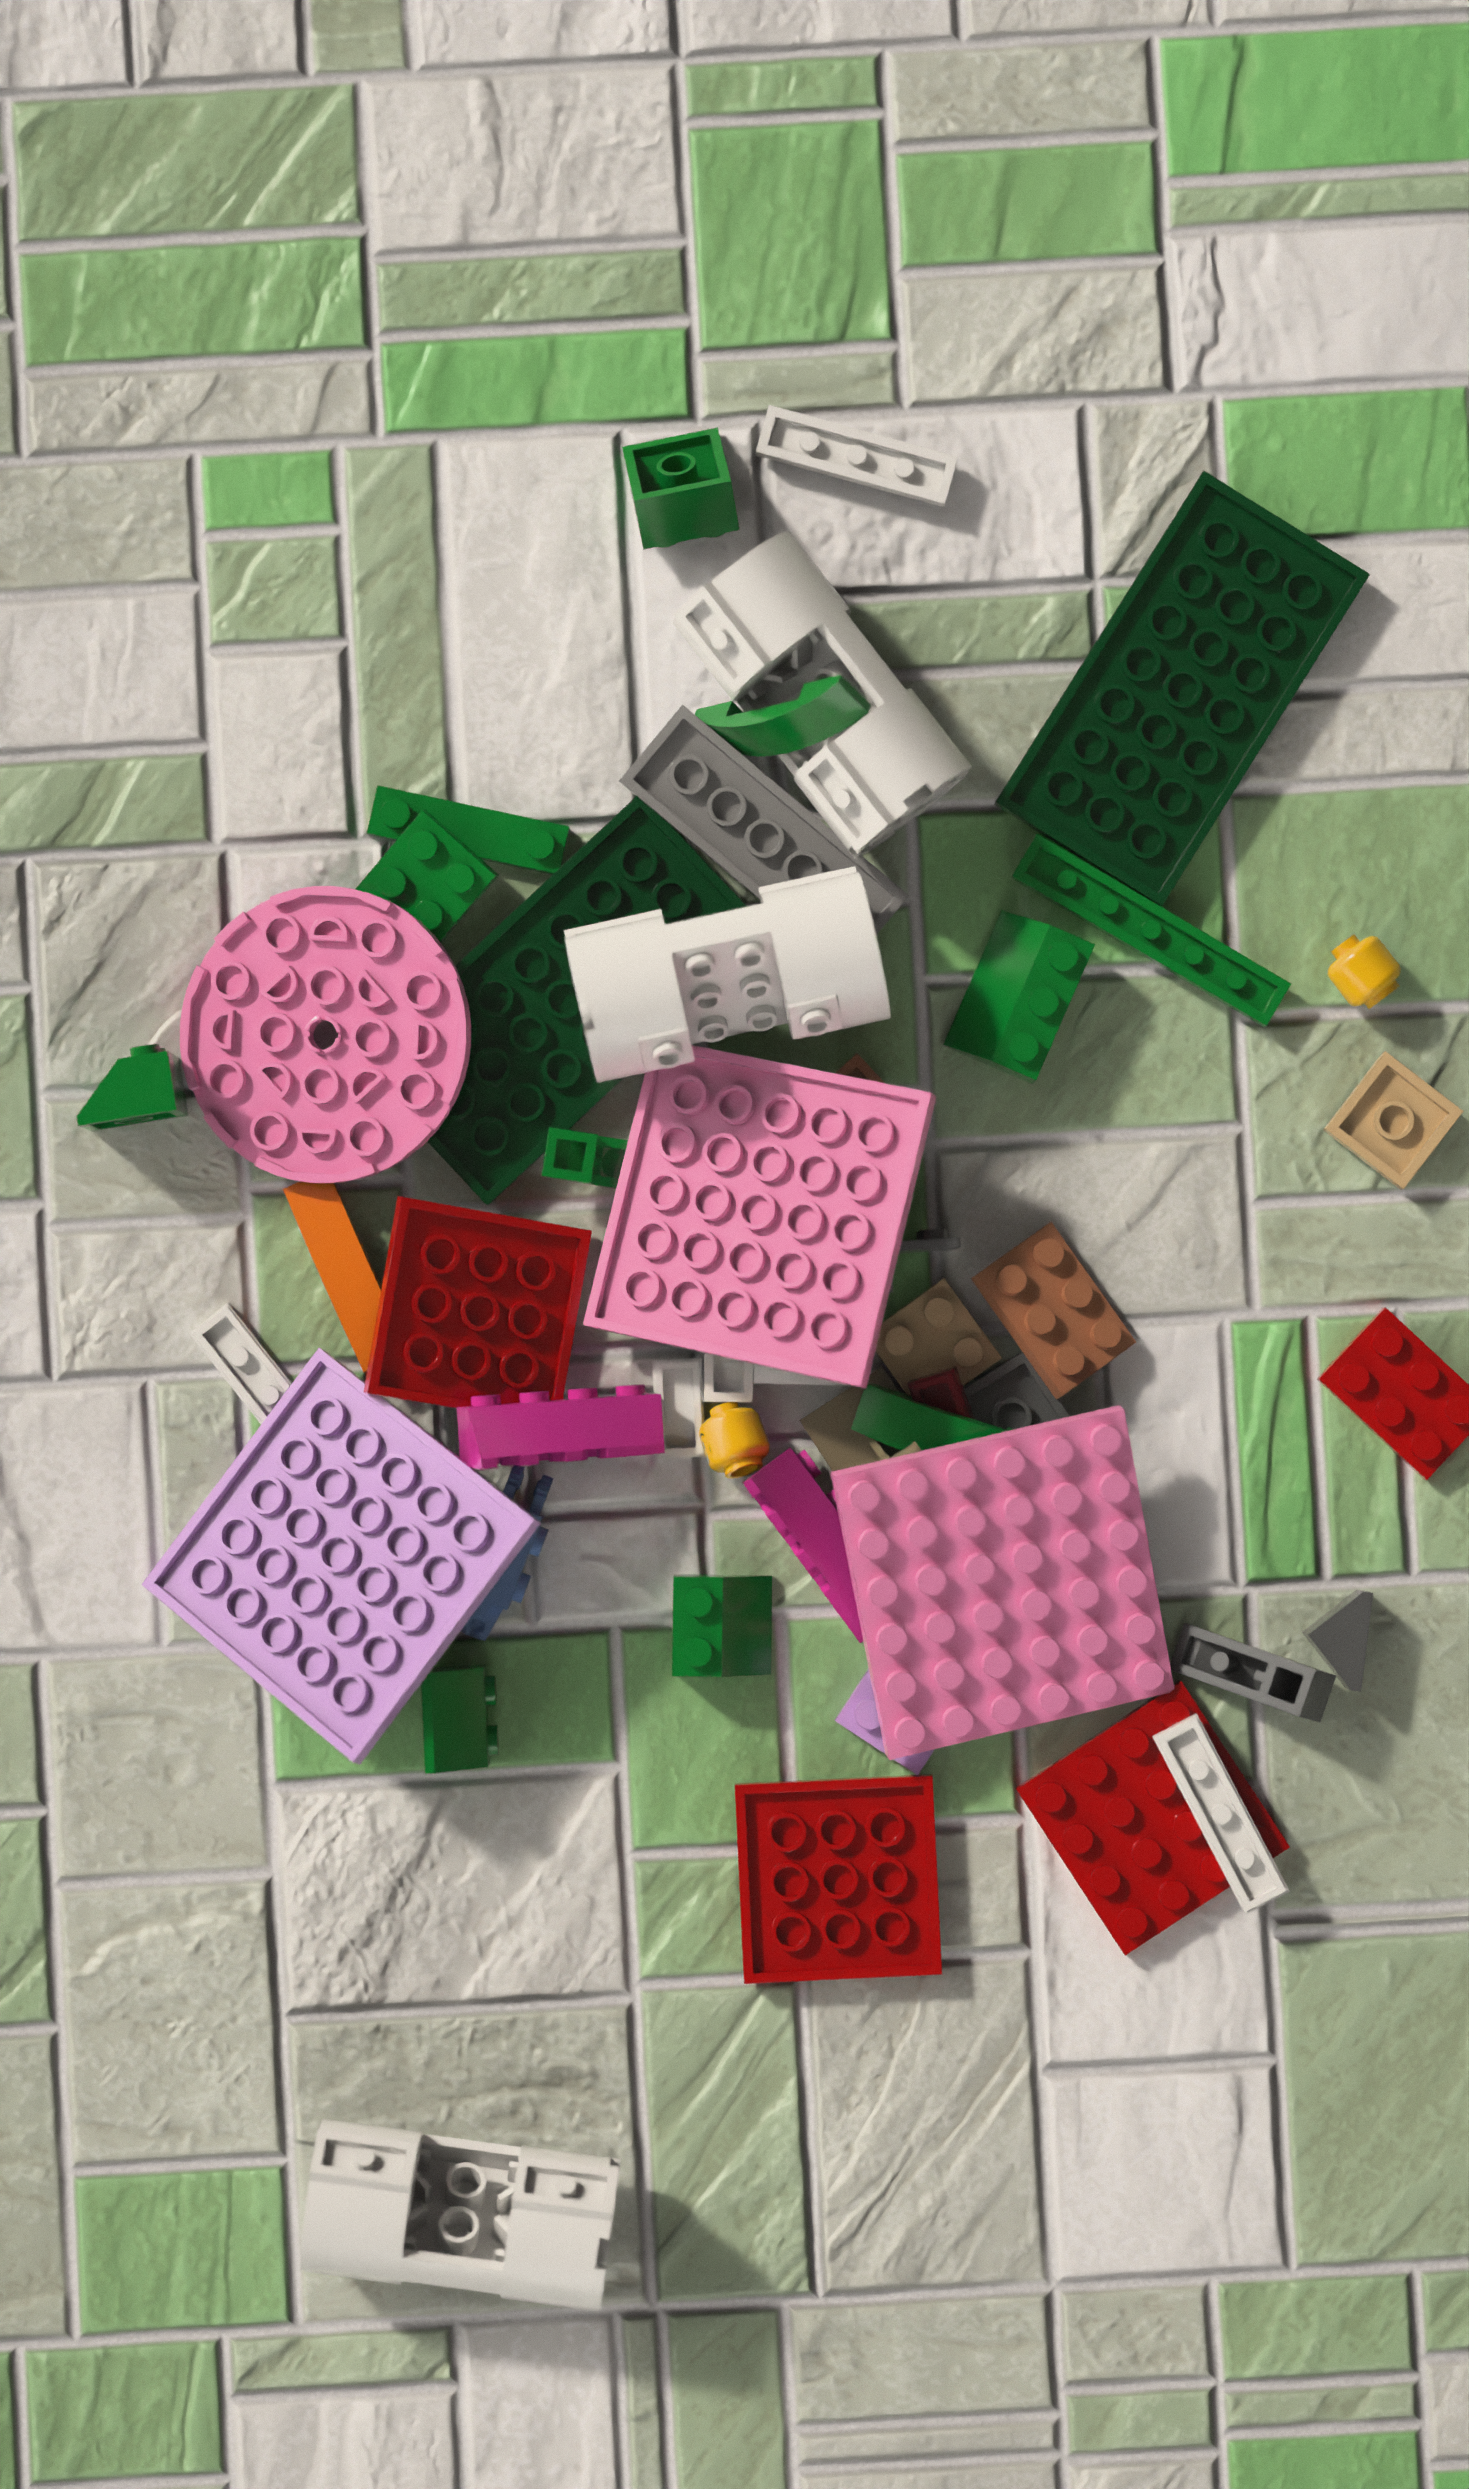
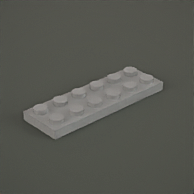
M683 704L619 780L622 785L759 900L758 887L855 866L856 871L860 873L875 934L877 935L909 897L905 891L863 856L854 859L829 827Z

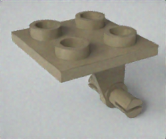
M883 1367L869 1375L868 1382L898 1391ZM851 1386L799 1420L832 1471L919 1452L921 1449L914 1441L905 1449L899 1450L851 1429L864 1388Z

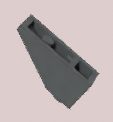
M1187 1623L1183 1625L1170 1663L1172 1671L1316 1722H1321L1336 1675Z

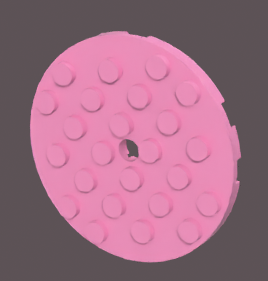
M311 886L276 894L248 912H242L225 926L214 938L215 943L205 955L201 965H197L186 990L180 1020V1052L189 1090H193L195 1098L205 1115L203 1118L214 1133L229 1148H233L245 1159L254 1163V1166L276 1176L310 1183H342L370 1177L394 1167L421 1148L436 1133L455 1104L464 1083L471 1049V1019L464 985L456 966L436 936L421 921L391 901L367 892L336 886ZM323 1021L331 1022L336 1029V1033H338V1038L327 1049L318 1047L313 1036L315 1028Z

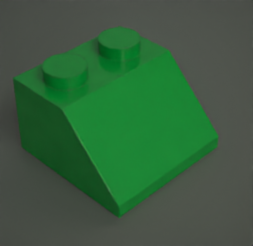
M718 427L622 447L643 550L654 547L666 548L678 542L703 537L715 538L727 532L740 530L732 482Z
M159 1044L130 1048L131 1057L117 1059L77 1114L78 1126L89 1131H98L189 1116L179 1057L166 1051L165 1048H160Z
M674 1574L672 1676L732 1677L771 1675L772 1575Z
M486 1665L433 1667L421 1683L425 1774L488 1767L490 1765V1755H499L498 1725H489L488 1706L497 1704L495 1675L486 1676Z

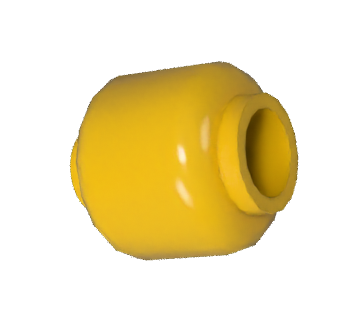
M1353 934L1331 951L1336 960L1329 966L1328 976L1350 1005L1361 1006L1365 1004L1370 1009L1400 986L1396 981L1401 973L1400 965L1378 937L1369 936L1359 941L1356 935Z
M726 1402L712 1408L709 1411L711 1417L699 1429V1437L710 1468L718 1473H725L728 1479L743 1477L763 1467L762 1460L768 1455L770 1444L759 1413L752 1408H739L737 1402Z

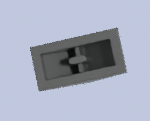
M1364 1590L1354 1591L1302 1632L1343 1686L1351 1691L1359 1692L1362 1689L1373 1593Z

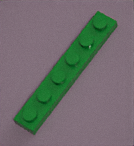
M1036 834L1011 876L1012 879L1263 1027L1268 1025L1291 986L1290 982L1039 834Z

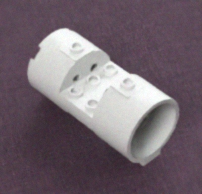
M785 531L763 542L729 566L711 582L703 585L673 614L675 616L673 625L734 703H738L744 712L798 700L804 683L842 675L871 704L868 714L843 731L812 746L778 755L794 775L795 783L854 859H857L885 842L895 834L894 831H897L936 803L969 773L968 770L972 766L912 688L905 689L849 617L851 609L790 531Z
M856 867L758 887L761 904L665 925L662 911L659 909L564 930L572 977L597 1083L695 1062L692 1044L717 1042L728 1036L751 1031H767L774 1026L788 1023L792 1040L890 1019V1005L875 929L860 873L856 871Z
M323 2119L320 2129L317 2131L310 2169L301 2240L300 2271L400 2285L402 2281L500 2294V2298L600 2311L621 2159L528 2146L517 2147L428 2135L418 2131Z

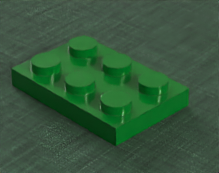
M422 810L355 890L374 894L405 909L421 921L442 943L499 874L427 810Z

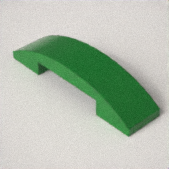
M842 675L804 683L798 700L743 712L733 701L697 709L695 715L742 755L764 757L794 752L828 739L868 714L871 704Z
M548 1127L541 1176L616 1189L628 1140Z
M870 1382L867 1383V1388L863 1390L851 1428L860 1434L899 1450L905 1449L915 1441L921 1451L1014 1430L1010 1427L1005 1430L913 1400L911 1395Z

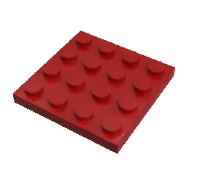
M397 1196L364 1393L452 1408L471 1406V1396L501 1395V1404L519 1403V1393L549 1391V1400L563 1399L592 1231Z
M1181 1680L1174 1683L1175 1689L1170 1693L1151 1698L1016 1787L1017 1792L1125 1956L1230 1887L1153 1740V1735L1196 1713L1272 1858L1290 1848Z
M932 1774L735 1783L744 1984L942 1975Z

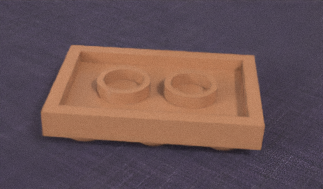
M1052 1222L1039 1229L971 1278L1055 1399L1068 1393L1136 1343L1133 1336Z

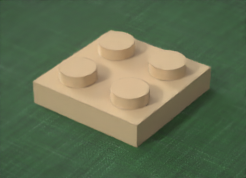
M1385 1051L1323 1130L1397 1188L1403 1190L1464 1111Z
M945 1278L882 1323L875 1350L905 1394L911 1395L907 1385L910 1380L956 1366L964 1386L1002 1358Z

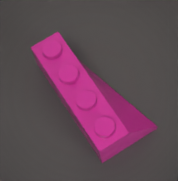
M645 1384L615 1386L616 1396L598 1397L597 1388L568 1389V1399L549 1400V1391L519 1393V1403L501 1404V1395L471 1396V1406L457 1407L460 1458L470 1468L492 1469L498 1468V1464L500 1466L537 1465L540 1461L549 1460V1462H571L588 1460V1457L616 1458L665 1453L661 1394L646 1393Z
M789 1447L745 1479L743 1484L759 1503L780 1535L786 1540L791 1550L818 1584L823 1594L853 1635L861 1643L863 1637L834 1489L825 1495L814 1480L821 1474V1471L805 1449L796 1455L792 1448Z

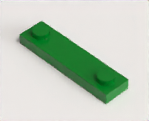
M377 785L367 830L369 836L396 841L422 810H427L482 860L553 875L562 866L570 831L569 826Z

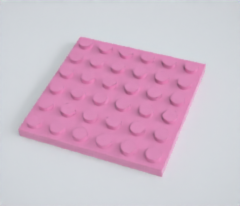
M692 1045L695 1062L646 1072L583 1325L866 1389L937 1096L931 1092Z
M1120 1405L831 1472L885 1755L889 1760L1167 1694L1175 1689L1124 1409Z

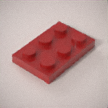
M1383 1307L1316 1379L1424 1480H1428L1469 1436V1384L1386 1307Z

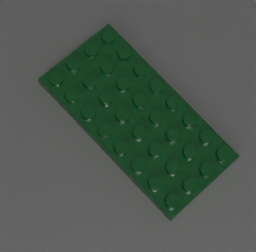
M1203 470L994 805L1098 870L1162 907L1370 574Z
M637 796L455 965L464 985L469 1004L471 1019L469 1064L464 1083L455 1104L442 1125L427 1142L487 1206L495 1201L545 1154L548 1127L570 1130L626 1078L623 1077L599 1083L596 1081L572 977L564 930L661 909L664 923L667 925L747 907L673 827Z

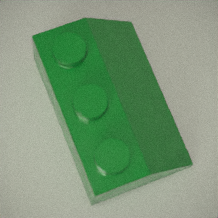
M1001 910L943 1046L1033 1084L1039 1076L1095 944L1050 924Z

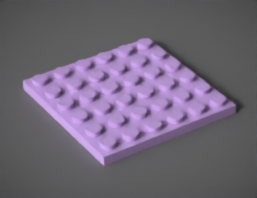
M318 1348L142 1585L351 1762L360 1765L541 1522L475 1469L470 1468L465 1461L386 1398L380 1395L364 1393L365 1382L327 1351Z

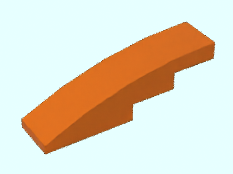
M297 1182L284 1188L283 1191L364 1374L367 1375L382 1288L381 1283L369 1261L355 1225L348 1215L336 1184Z

